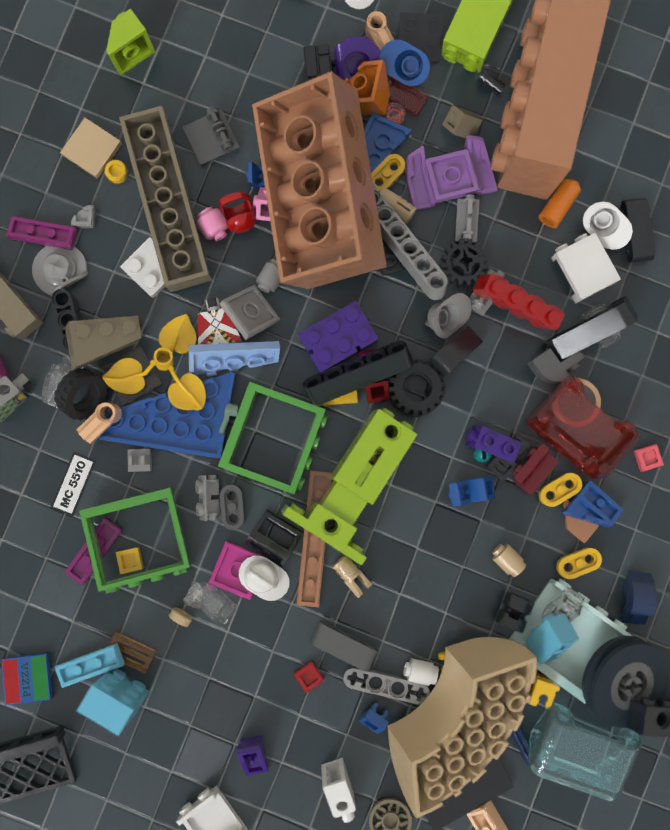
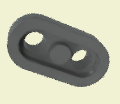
M227 485L220 492L221 520L227 529L235 530L240 528L245 521L243 492L237 485ZM231 491L235 492L236 498L234 500H230L228 497V494ZM231 514L237 515L238 520L236 522L230 520Z

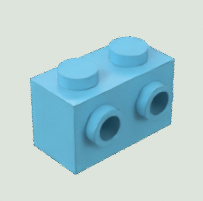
M565 613L558 616L554 614L546 616L542 619L543 623L531 630L532 634L526 639L532 653L537 657L539 665L558 659L580 639Z

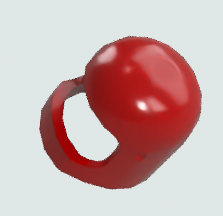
M235 192L219 200L222 214L227 219L226 223L230 231L244 233L256 225V213L250 195L244 192ZM238 199L246 200L244 203L234 207H224L226 204Z

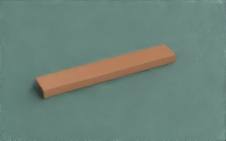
M310 471L306 512L314 501L320 502L332 483V480L329 478L332 473ZM328 520L324 524L325 529H327ZM304 529L297 605L319 607L326 542Z

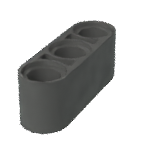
M324 621L319 622L310 640V643L315 647L366 672L370 670L379 651L374 646Z

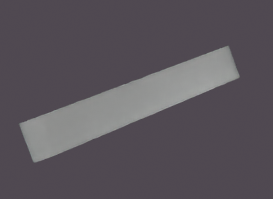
M373 184L383 240L424 293L432 300L442 299L447 288L446 275ZM399 234V235H401V236H400V237H394L393 235ZM406 251H413L414 253L408 254ZM420 267H425V268H427L428 270L422 271V270H419L418 268H420ZM439 284L441 287L435 288L432 285Z

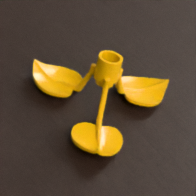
M187 314L174 318L162 328L159 334V344L162 348L155 351L154 360L150 361V365L144 372H142V365L137 360L124 358L117 361L103 376L105 383L113 390L122 394H135L140 392L145 386L143 376H146L156 366L162 371L169 370L176 381L168 389V399L174 407L181 410H201L205 405L206 392L202 381L191 373H186L179 379L173 368L172 353L174 350L177 353L185 354L188 352V345L196 344V332Z

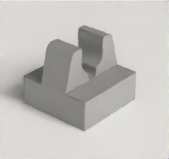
M128 449V472L152 471V449Z

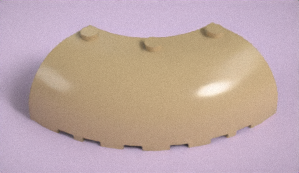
M480 637L445 647L443 670L430 695L412 713L387 726L390 753L395 773L404 797L416 819L443 806L442 801L454 794L455 797L462 793L461 789L470 781L475 783L487 771L485 767L493 758L497 760L508 746V737L512 731H517L523 720L524 715L522 711L525 704L530 702L531 695L529 690L531 684H534L536 677L537 657L523 645L503 638Z

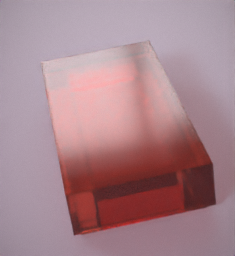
M390 76L388 79L389 101L417 117L429 96Z

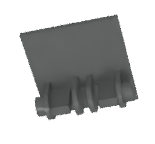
M210 107L207 109L206 116L182 126L200 166L240 148L222 109L216 110L214 107Z

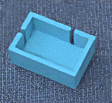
M114 669L106 672L90 687L77 711L119 736L137 714L149 690L145 689L146 686L136 680L131 682L123 671Z

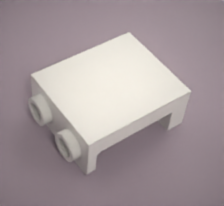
M585 233L574 240L575 243L570 246L567 243L555 249L556 253L551 257L552 261L557 260L575 293L571 297L575 304L621 280L596 233L589 236Z
M217 785L211 790L207 788L197 797L198 800L193 804L190 802L185 804L179 810L180 814L176 821L179 826L183 823L187 830H248Z

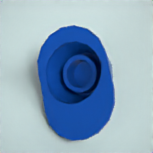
M400 39L392 40L382 48L379 57L380 60H384L386 72L389 76L408 86H418L426 80L430 71V62L427 55L421 50Z

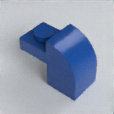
M492 476L462 480L449 484L448 494L453 507L496 498Z

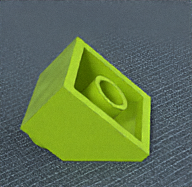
M131 8L126 12L120 13L112 21L106 50L120 76L155 53L146 29Z

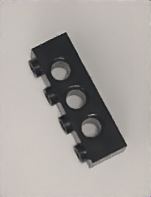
M641 697L640 700L630 699L626 728L642 736L670 737V700L659 698V701L648 697Z

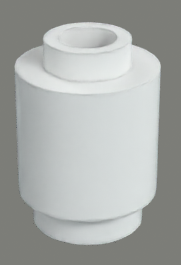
M411 658L410 662L405 663L403 674L407 676V681L429 686L430 684H436L439 668L431 662Z

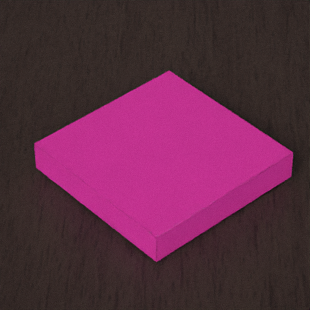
M225 541L209 584L250 600L253 593L241 584L239 569L247 558L263 555Z

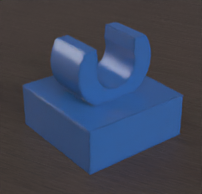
M378 703L373 704L370 709L363 712L358 720L376 734L384 731L389 723L385 720L388 716L387 710H384L381 715L376 713Z

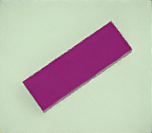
M12 216L6 236L12 240L73 250L78 230L72 226Z
M103 517L95 529L102 559L124 530L107 517ZM87 541L64 572L81 585H84L94 572Z

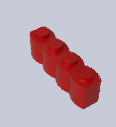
M497 274L479 275L473 288L474 293L480 298L492 300L497 307L510 310L517 318L528 320L531 325L539 329L557 330L565 316L560 308L554 305H547L543 299L536 295H528L522 287L510 285L504 277Z

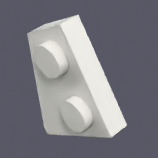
M149 237L120 267L154 298L165 287L153 240Z

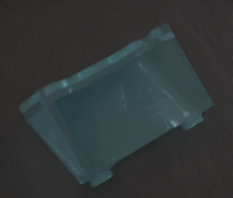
M553 702L544 711L530 732L529 765L531 770L539 777L607 801H614L622 793L642 745L641 735L628 728L620 730L617 734V740L575 726L571 711L567 707Z

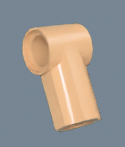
M375 11L369 14L367 18L365 33L381 51L385 44L394 40L386 25L385 15ZM377 24L380 28H374L371 25Z
M101 403L97 406L95 412L76 429L78 434L89 444H92L113 423L120 420L122 416L121 408L117 404ZM108 407L113 412L110 419H107L105 416V410Z

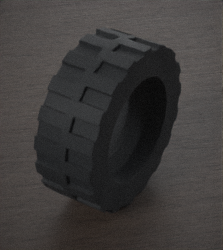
M78 368L70 371L57 385L58 387L54 393L55 405L73 420L88 419L95 412L97 406L105 402L107 385L101 377L87 368ZM88 385L89 389L86 396L80 402L73 403L77 391L83 386Z

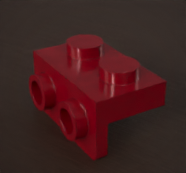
M543 443L539 448L534 446L527 455L530 459L526 464H519L513 472L515 475L513 483L529 495L534 494L559 463L555 457L549 454L550 448Z

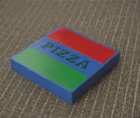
M49 652L1 659L5 705L46 701L53 698Z

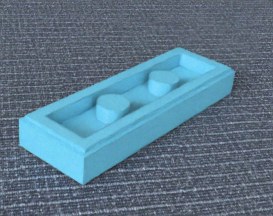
M118 643L58 664L55 666V670L61 687L64 688L125 665Z

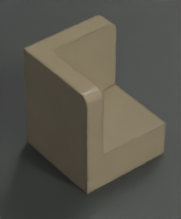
M452 104L442 125L452 134L466 138V135L475 136L483 120L472 111Z

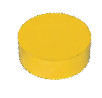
M112 160L105 167V175L111 182L119 184L127 179L128 169L122 161Z

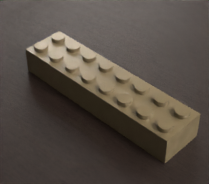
M163 106L119 117L165 287L170 292L213 281L199 229L196 225L197 222L168 117Z

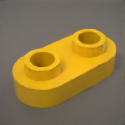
M391 154L371 173L372 182L379 192L382 188L389 189L403 174L405 169L404 159L398 154ZM395 165L398 169L391 170L390 166ZM381 181L383 184L381 186H377L375 182Z
M565 473L540 489L539 500L545 506L555 507L579 493L582 488V480L575 473ZM567 480L572 482L570 488H567L565 485ZM549 491L553 493V497L550 500L546 497Z
M586 547L561 557L557 561L556 569L560 576L566 579H574L598 569L602 563V556L596 549ZM590 555L591 561L586 563L585 557ZM566 563H569L571 566L568 571L564 569Z

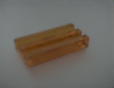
M117 632L114 633L109 645L117 643V640L149 655L147 657L118 643L120 651L145 662L142 665L122 655L125 664L146 673L156 654V650Z

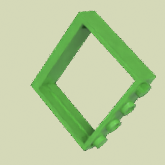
M249 382L218 467L295 495L296 491H301L305 479L302 478L304 469L309 470L313 458L309 457L312 448L317 449L321 437L317 436L320 427H325L328 418L325 415L326 409ZM258 393L317 414L291 485L231 464Z
M172 488L79 511L98 592L105 590L106 594L119 591V586L128 584V587L131 588L142 585L141 580L150 578L151 582L164 579V574L173 572V575L176 576L186 573V568H190L191 563ZM167 498L182 561L107 581L92 517Z

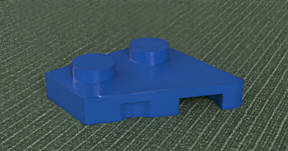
M588 480L562 513L608 528L613 526L624 509L595 483Z

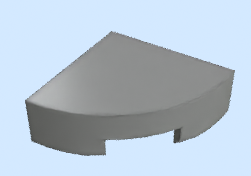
M94 205L83 207L76 216H73L71 226L76 228H95L96 207Z

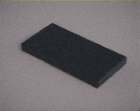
M493 758L485 767L487 771L475 783L472 781L467 783L461 789L462 793L457 797L454 794L442 801L443 806L425 814L433 830L443 828L514 787L499 758L497 760Z

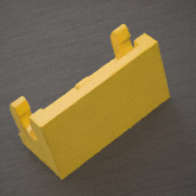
M536 672L535 682L531 684L529 690L531 695L529 704L536 706L539 702V697L545 694L547 695L545 707L549 708L553 703L556 691L559 692L560 687L546 675Z

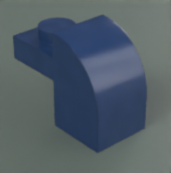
M628 571L623 585L627 601L622 611L621 619L623 623L645 625L648 617L655 615L657 605L656 586L651 573Z

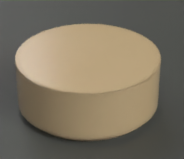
M177 607L173 608L169 614L173 621L184 627H188L192 621L190 614Z

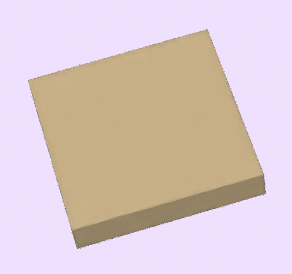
M84 118L60 153L98 179L122 143L96 124Z

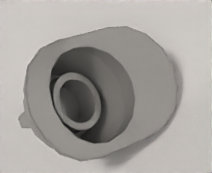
M456 293L445 301L436 303L429 309L425 325L434 330L440 338H448L469 320L472 310L469 297L463 293Z

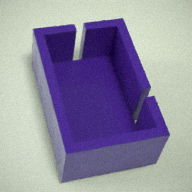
M357 301L352 302L298 334L301 343L308 355H310L319 373L356 356L358 352L356 347L359 346L360 352L365 351L377 344L379 340Z

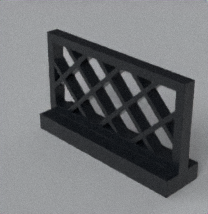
M63 725L0 743V773L11 778L7 786L0 783V790L3 791L2 796H0V804L76 782L77 777L63 738L66 734ZM59 746L61 752L59 760L47 754L50 748ZM34 754L41 759L36 766L26 761V756ZM43 759L56 765L52 773L39 767ZM11 760L19 765L15 772L3 767L4 762ZM21 766L33 771L30 779L17 774ZM57 767H60L67 771L68 777L60 778L54 775ZM35 773L48 779L42 785L31 780ZM16 780L26 785L24 790L16 791L10 788L12 781Z

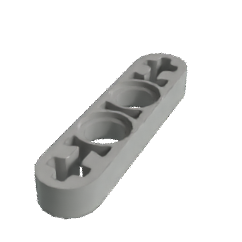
M350 666L345 670L343 676L345 685L351 689L421 705L430 695V690L426 685L409 682L407 678L371 669L366 672L355 666ZM357 672V677L364 679L363 674H368L365 679L366 686H362V680L358 679L351 683L350 678L347 676ZM376 676L382 680L379 688H372L369 685L372 677ZM395 682H401L404 685L403 691L399 694L391 690V686ZM408 684H411V690L418 691L420 687L426 694L417 698L415 693L409 692V696H406Z

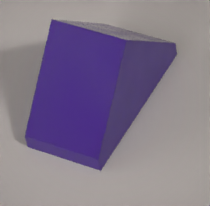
M263 735L240 739L237 747V756L245 775L268 772Z

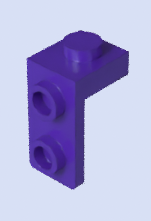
M473 425L466 434L467 442L465 446L482 450L511 463L515 462L521 447L520 441L484 426Z

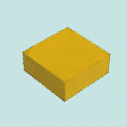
M140 547L116 552L120 574L144 569Z

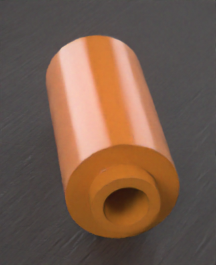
M572 178L561 181L538 216L543 224L550 228H557L581 193L579 182Z

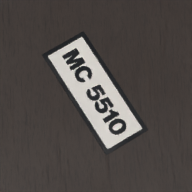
M73 452L50 508L73 517L96 462L95 460Z

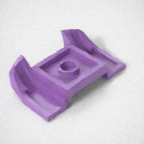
M466 135L465 150L425 159V151L422 146L407 156L405 162L406 184L411 204L417 208V211L435 207L436 203L464 197L469 194L480 196L498 191L493 171L490 170L491 164L482 137Z

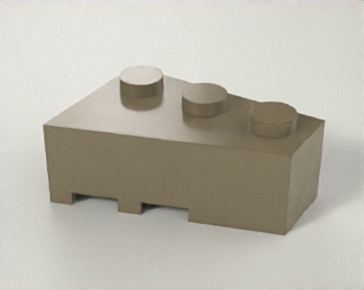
M138 316L69 321L65 327L72 371L136 344L142 338Z

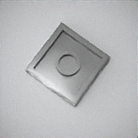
M255 284L220 302V306L245 340L275 325L280 320Z

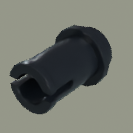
M485 69L477 81L480 82V86L484 85L498 97L507 84L491 74V70Z

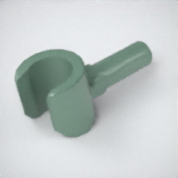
M229 403L225 406L219 433L224 434L229 416H237V404Z

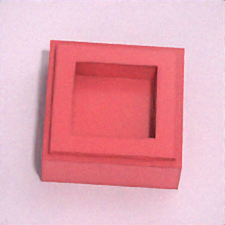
M657 444L633 450L640 472L664 465Z

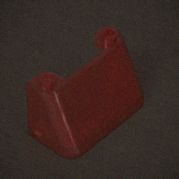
M569 375L526 420V424L586 476L592 479L608 477L641 434L636 431V427L631 422H615L582 394L584 392L582 381L577 377Z

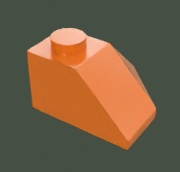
M384 60L363 62L357 68L359 71L351 79L346 78L344 81L357 89L362 115L371 116L372 112L377 115H386L390 91Z

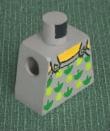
M23 373L13 381L6 376L0 378L1 423L27 399L22 391L32 382Z

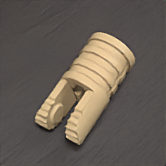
M382 188L380 193L407 225L417 211V208L401 196Z
M343 555L332 565V569L339 574L340 578L344 580V583L357 598L363 592L353 581L355 578L365 588H369L372 585L369 579L348 556Z

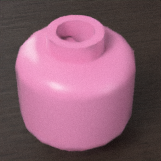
M208 207L197 215L196 225L205 239H215L217 242L227 236V219H225L220 209Z

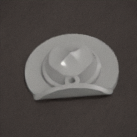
M45 246L36 255L32 266L35 283L49 296H52L55 290L65 289L88 275L86 259L74 246L73 250Z

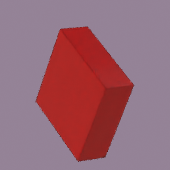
M313 660L293 673L306 693L325 680Z

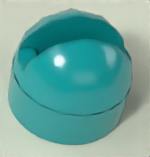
M474 449L473 457L477 462L485 463L491 459L492 455L486 452L485 459H482V450Z

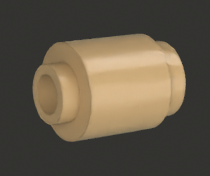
M508 543L505 545L499 544L492 552L494 555L492 560L507 575L511 574L513 577H516L526 567V564L523 562L524 559Z

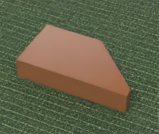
M568 500L563 502L564 510L570 503ZM565 515V529L582 543H586L599 527L597 524Z

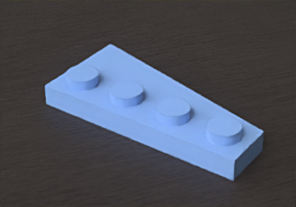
M279 341L188 345L189 373L196 376L207 374L209 377L217 375L216 371L229 369V372H234L246 365L253 368L277 363L280 353Z

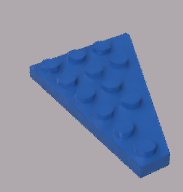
M230 372L229 374L210 378L202 382L206 392V401L204 408L201 410H181L174 407L168 399V393L120 407L122 411L120 420L113 423L97 439L221 459L227 427L224 434L219 433V429L223 421L225 406L232 401L236 373ZM112 410L105 412L106 418L110 419L113 414Z

